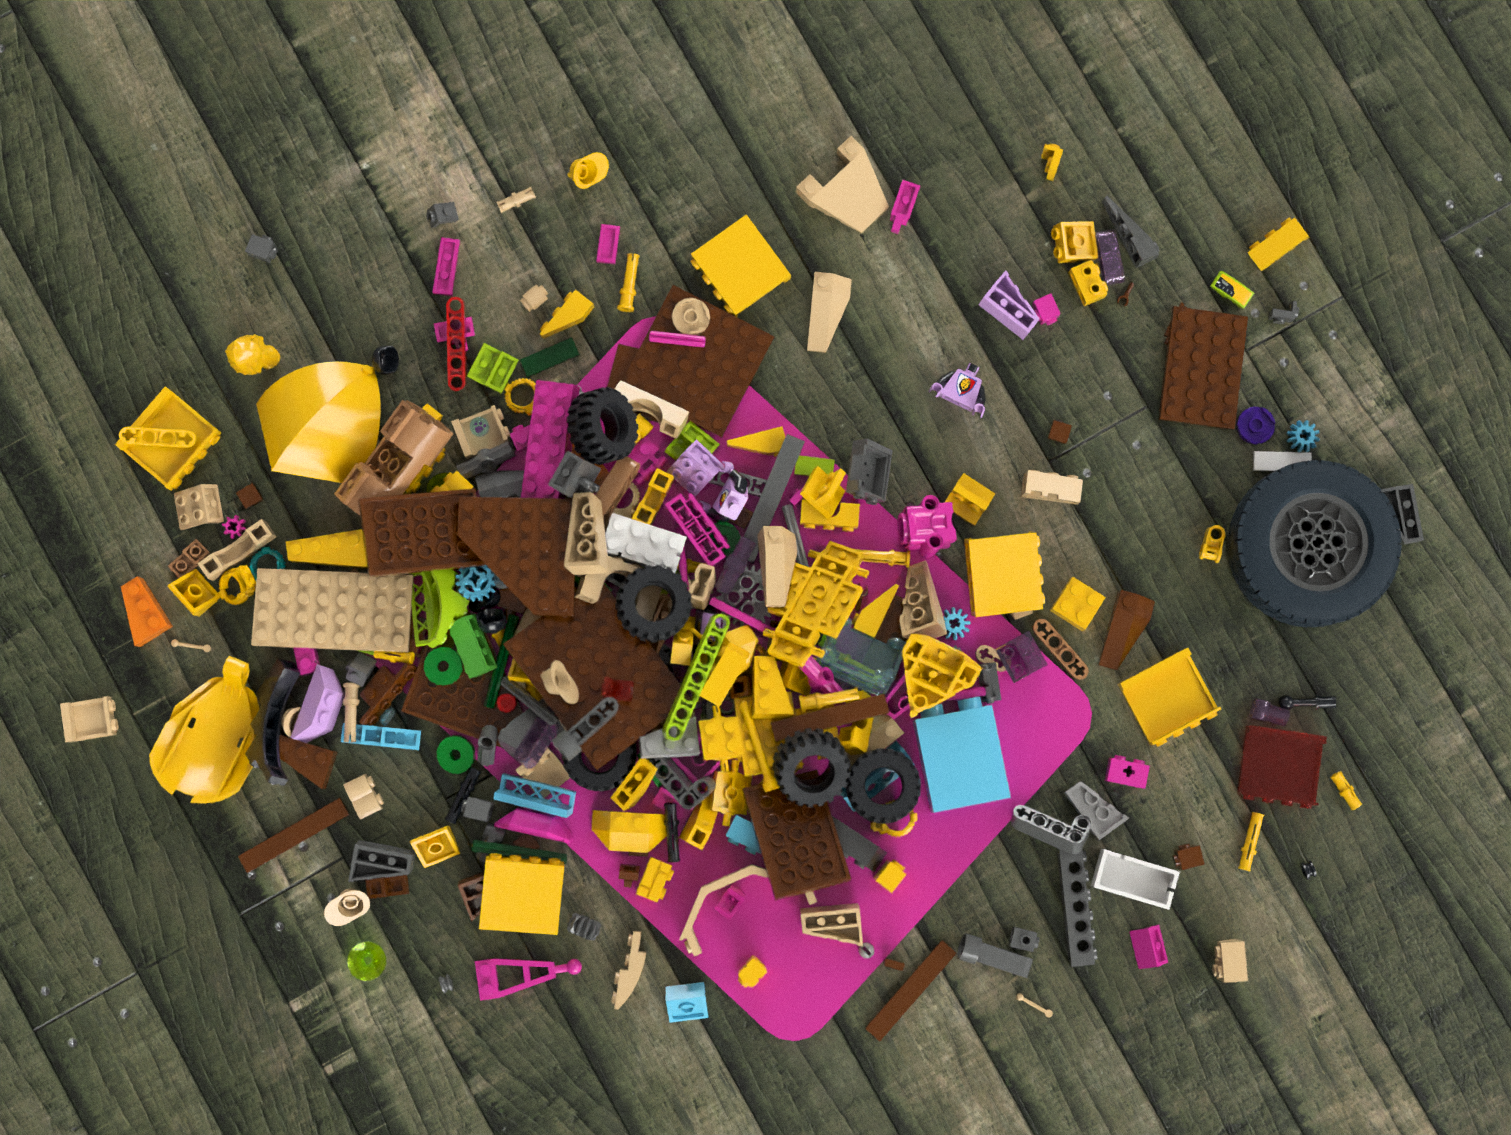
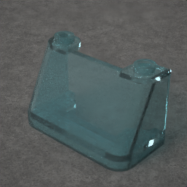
M848 617L837 639L826 635L821 650H825L823 658L817 656L816 661L822 668L828 667L834 677L875 695L886 694L896 677L903 658L902 649L906 642L895 637L883 643L851 629L852 620Z

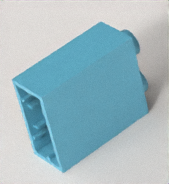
M980 697L957 701L958 712L944 714L943 705L938 704L921 711V719L913 720L930 812H940L1011 798L992 705L982 707Z

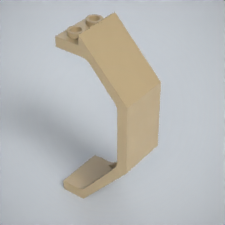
M751 864L701 887L679 940L687 939L685 946L688 953H693L696 956L702 952L693 930V923L705 896L710 892L752 874L768 878L765 868ZM813 891L805 893L810 905L817 902Z

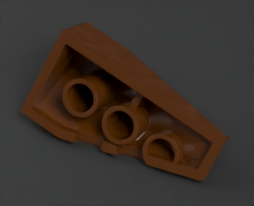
M1124 590L1117 592L1099 666L1118 670L1149 623L1155 601Z

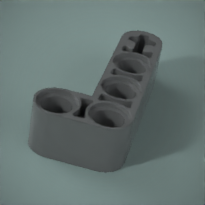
M670 757L646 758L657 768L655 776L684 809H692L700 804L716 787L714 779L709 776H704L693 784ZM662 765L668 768V774L663 772ZM675 780L681 783V788L676 787ZM702 782L706 783L707 791L701 787ZM688 795L694 798V803L688 800Z
M1018 805L1013 810L1011 825L1014 829L1067 853L1078 854L1089 837L1092 821L1086 815H1079L1070 826L1027 806Z

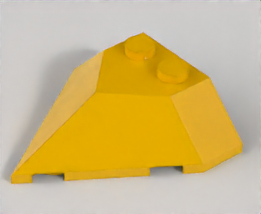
M910 634L902 649L911 718L918 715L919 712L956 695L955 693L973 686L982 667L965 653L926 635Z

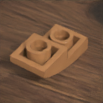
M195 539L182 551L179 557L168 565V568L179 579L198 566L197 563L206 558L210 552Z

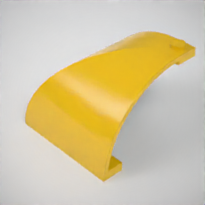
M324 362L297 369L272 384L256 404L272 471L343 483L356 463H365L376 448L380 426L381 403L375 370L369 365L350 362Z

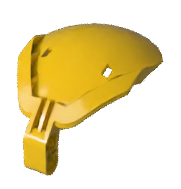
M231 656L224 663L223 677L211 678L175 705L169 721L165 723L149 754L153 774L160 785L171 795L175 790L193 796L190 803L204 804L217 802L239 792L253 768L245 753L256 737L250 724L259 711V704L255 693L246 687L250 672L248 663ZM193 717L196 719L194 727L191 729L188 727V725L190 723L191 718ZM244 738L240 747H237L240 739Z

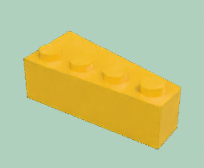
M362 529L286 541L288 561L292 563L367 569Z

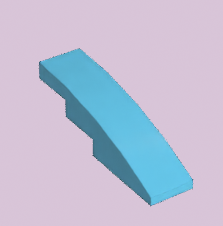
M345 723L342 726L341 742H344ZM356 724V742H351V735L349 734V742L344 743L351 742L354 744L419 750L421 731Z

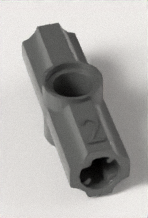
M507 441L492 449H481L476 457L457 465V470L467 480L482 472H493L497 465L515 457L516 454L510 442Z

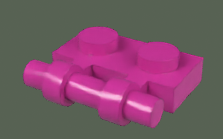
M647 436L635 445L634 449L627 456L640 463L638 471L640 475L635 479L639 485L644 481L647 482L656 469L663 468V464L668 460L664 455L658 459L654 456L659 452V449ZM650 460L653 464L646 470H643L642 466Z

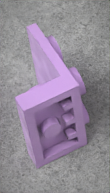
M696 439L667 472L674 476V479L689 493L696 496L719 472L718 467H724V465Z

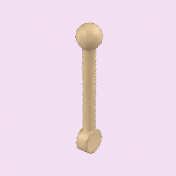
M176 639L171 641L173 647L183 646L202 649L205 652L211 651L210 645L201 646L178 642Z
M1022 993L1016 995L1018 1001L1026 1002L1043 1012L1046 1017L1049 1018L1053 1015L1050 1009L1046 1010L1026 999Z

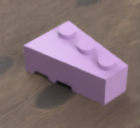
M1006 270L979 303V306L1022 340L1025 339L1039 321V317L1028 301L1024 300L1019 292V288L1013 284Z

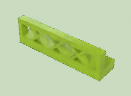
M421 572L408 573V575H413L414 577L422 576L423 584L420 587L415 585L413 580L411 606L416 647L425 646L427 640L420 641L419 634L423 629H426L428 637L430 635L432 625L431 598ZM420 592L424 594L425 602L422 605L418 604L415 599ZM422 610L426 612L427 618L423 624L417 619Z

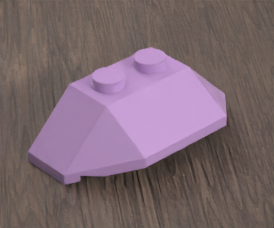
M316 665L290 738L308 743L333 731L342 706V700L345 697V692L333 669Z

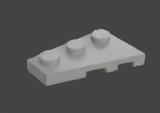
M1081 781L1064 792L1079 815H1086L1091 819L1090 831L1097 841L1129 819Z

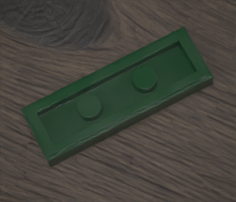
M571 337L522 358L520 362L527 378L578 357L580 354Z

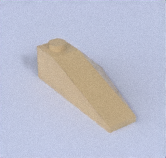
M814 272L807 351L826 353L849 302L852 279L833 273Z
M763 526L757 538L765 607H785L797 556L796 536L782 526Z

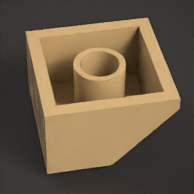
M1239 939L1217 941V946H1215V964L1212 965L1213 976H1216L1217 980L1224 983L1248 981L1245 941Z

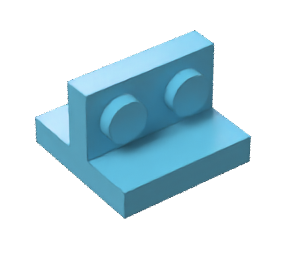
M704 982L666 987L665 997L670 1023L708 1018Z

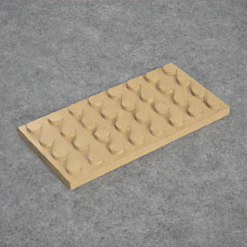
M257 568L251 645L409 652L414 576L396 574L368 577V573Z

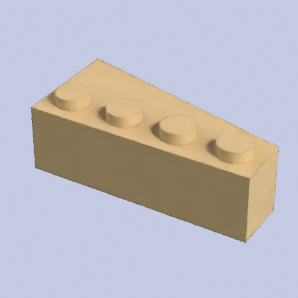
M592 492L573 493L564 567L574 575L610 573L602 504Z

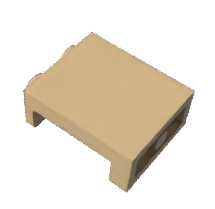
M493 405L490 409L465 419L451 421L466 459L477 456L478 451L481 449H492L507 441L509 442L510 432L508 427H504L501 420L504 419L500 408L496 409L495 405ZM481 426L484 431L479 434L475 431V428Z
M105 696L103 698L60 704L65 742H77L117 735L118 721L114 718L116 705L112 697Z

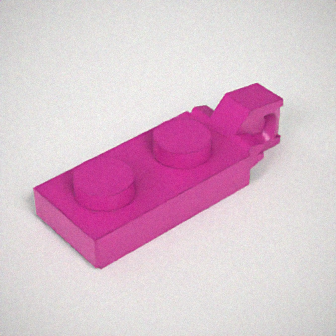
M902 180L890 215V221L894 222L891 232L898 234L901 225L906 226L920 185Z

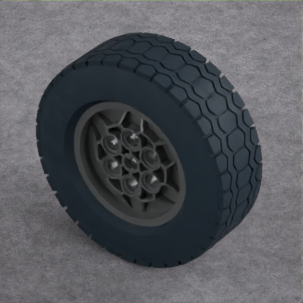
M1312 460L1293 463L1280 468L1258 481L1241 499L1232 516L1227 537L1228 561L1233 572L1232 575L1244 596L1257 609L1282 623L1311 628L1324 627L1352 619L1368 610L1384 595L1398 569L1402 546L1400 545L1401 531H1399V522L1397 517H1395L1396 513L1392 504H1389L1390 501L1384 492H1381V489L1374 482H1371L1370 478L1340 463ZM1322 521L1328 524L1327 531L1321 528L1320 524ZM1302 522L1308 524V532L1302 530ZM1333 537L1339 540L1338 547L1332 544ZM1294 539L1300 542V549H1296L1293 546ZM1317 539L1319 545L1315 547L1313 541ZM1325 554L1330 556V564L1324 562L1323 557ZM1306 555L1311 558V565L1305 564L1304 557Z

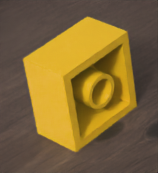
M1072 577L1065 585L1050 611L1079 630L1084 631L1106 597L1075 577Z

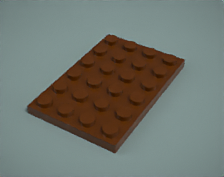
M1178 306L1172 307L1158 420L1229 430L1235 429L1248 322L1247 316Z
M476 489L360 498L358 502L368 577L485 566L486 564L458 537L459 497H477Z
M817 770L795 776L800 779L810 780L819 777ZM764 783L742 789L775 901L851 881L827 801L823 802L824 805L822 806L813 804V807H807L805 803L800 806L795 801L788 800L780 788L764 792L762 786Z

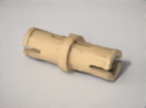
M529 187L516 194L515 192L511 193L512 196L497 201V205L501 213L515 206L520 207V204L536 197L532 188Z

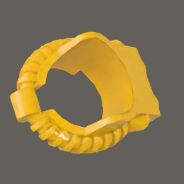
M519 378L514 382L512 381L511 384L507 383L504 391H506L504 398L506 399V405L509 406L508 408L519 414L526 413L528 416H531L533 401L527 406H518L511 401V391L518 385H527L533 389L535 394L536 383L531 381V379L528 380V378Z
M240 565L238 568H230L225 571L219 580L220 591L218 593L222 600L225 599L226 602L232 605H239L247 601L256 591V580L248 565ZM232 576L238 581L241 593L237 594V597L233 595L228 596L225 590L228 588V581Z
M895 800L889 801L888 803L886 802L885 805L890 804ZM914 810L909 813L910 822L902 830L894 831L889 829L886 823L870 822L871 830L879 831L880 834L887 833V835L892 837L907 835L913 829L914 822L918 821L917 813H914Z

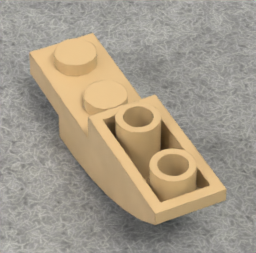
M634 930L633 935L629 934L628 946H631L630 954H626L625 965L628 966V969L621 968L620 973L616 972L614 984H618L617 992H613L612 1004H615L614 1009H619L626 1002L642 973L647 953L639 951L642 931Z

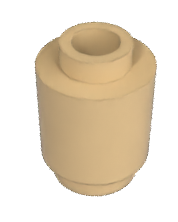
M534 285L522 295L523 298L520 302L530 312L531 310H536L548 300L546 295L549 293L542 285L539 287Z

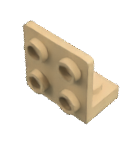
M200 484L174 493L180 530H186L202 524L224 522L217 484Z
M545 746L516 769L519 776L558 787L570 778L563 764L548 746ZM547 789L540 791L544 798L551 793Z

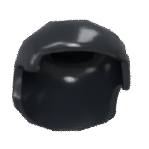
M380 346L376 348L371 359L373 369L379 374L384 375L395 373L399 366V355L395 347Z
M485 609L476 615L477 625L480 630L489 634L503 630L507 622L506 615H504L502 609Z

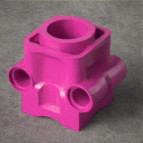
M928 495L924 497L918 506H906L898 515L897 523L900 543L903 544V549L919 550L924 558H932L940 549H949L950 544L957 540L956 530L951 521L953 514L952 502L939 503L935 496Z

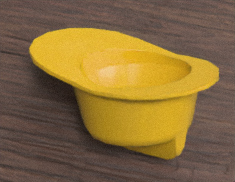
M592 153L584 158L575 160L571 164L567 176L579 188H588L606 176L609 168L608 160L602 153Z

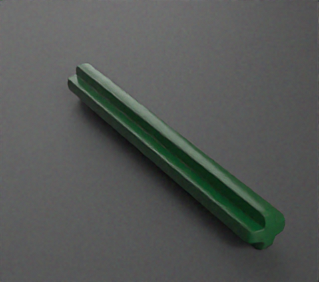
M510 614L508 616L496 659L498 668L493 670L484 706L493 709L495 707L501 685L500 682L503 678L509 652L503 644L511 639L516 631L519 617Z
M473 840L471 846L473 852L497 853L506 857L519 855L524 859H529L531 856L540 857L541 860L558 858L564 862V865L567 862V854L479 840Z

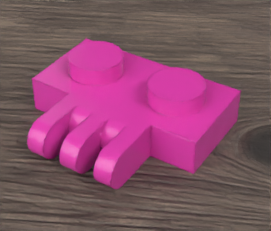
M466 317V337L475 336L472 317ZM455 319L451 322V327L454 330H459L461 322ZM447 321L434 323L437 342L447 341ZM455 338L451 344L455 345L456 349H459L462 343L459 339ZM466 339V351H467V350H468V345H467V339Z

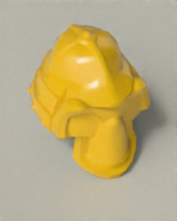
M256 334L237 338L225 350L230 366L237 373L244 375L261 373L262 367L266 370L272 369L280 362L279 352L273 346L265 345L263 337Z

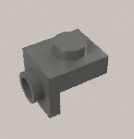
M454 202L433 204L427 210V220L430 222L431 228H435L439 224L454 223L459 220Z
M1292 301L1289 304L1288 311L1273 308L1269 312L1268 320H1273L1275 324L1291 323L1299 314L1297 301Z

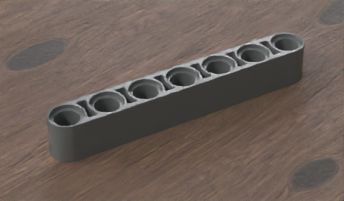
M789 434L786 435L737 551V557L754 564L759 552L757 535L763 526H770L805 441Z

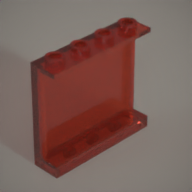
M1247 725L1237 794L1243 795V799L1254 800L1255 797L1262 798V802L1274 803V800H1279L1281 805L1293 806V803H1299L1301 808L1312 809V805L1318 806L1319 803H1316L1322 748L1323 744H1326L1327 736Z

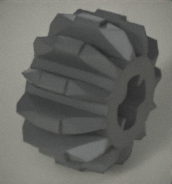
M573 913L569 919L567 929L577 936L593 941L599 935L601 924L597 920L585 915Z

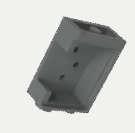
M869 439L854 440L846 492L852 494L856 499L865 500L870 505L885 502L893 450Z
M567 450L548 485L573 498V493H593V491L596 493L599 491L600 486L595 484L594 481L601 468Z

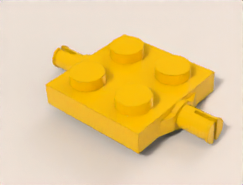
M732 760L731 769L728 772L714 771L713 779L716 787L711 793L709 810L719 811L724 814L723 826L730 827L731 815L747 814V805L742 789L751 786L752 776H744L738 772L740 762L738 760Z

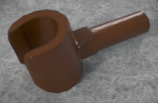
M1130 282L1124 294L1117 299V304L1120 298H1124L1126 304L1123 307L1128 305V297L1134 283Z
M867 584L866 589L863 590L856 603V611H860L862 599L868 594Z

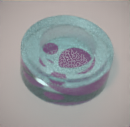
M476 417L470 423V431L477 437H483L489 431V423L482 417Z
M389 707L382 714L379 722L386 726L397 710Z

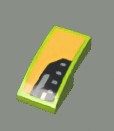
M1223 271L1218 273L1210 285L1218 294L1231 300L1240 309L1246 307L1254 294L1245 285Z

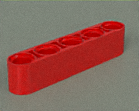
M451 297L446 304L448 386L454 391H459L467 383L465 302L460 297ZM454 300H458L461 304V308L458 311H454L451 308V303ZM454 319H458L461 322L459 330H454L451 327V322ZM455 338L459 339L462 343L459 349L452 347L451 343ZM456 357L462 361V365L458 369L452 365V360ZM454 377L461 378V387L457 388L453 385L452 380Z

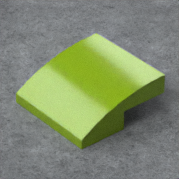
M483 343L466 377L502 394L519 360Z
M689 421L678 438L674 439L664 452L676 461L696 439L711 454L715 452L720 444L697 425Z

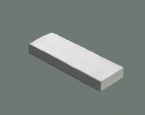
M1254 451L1253 471H1276L1293 463L1311 461L1312 453Z

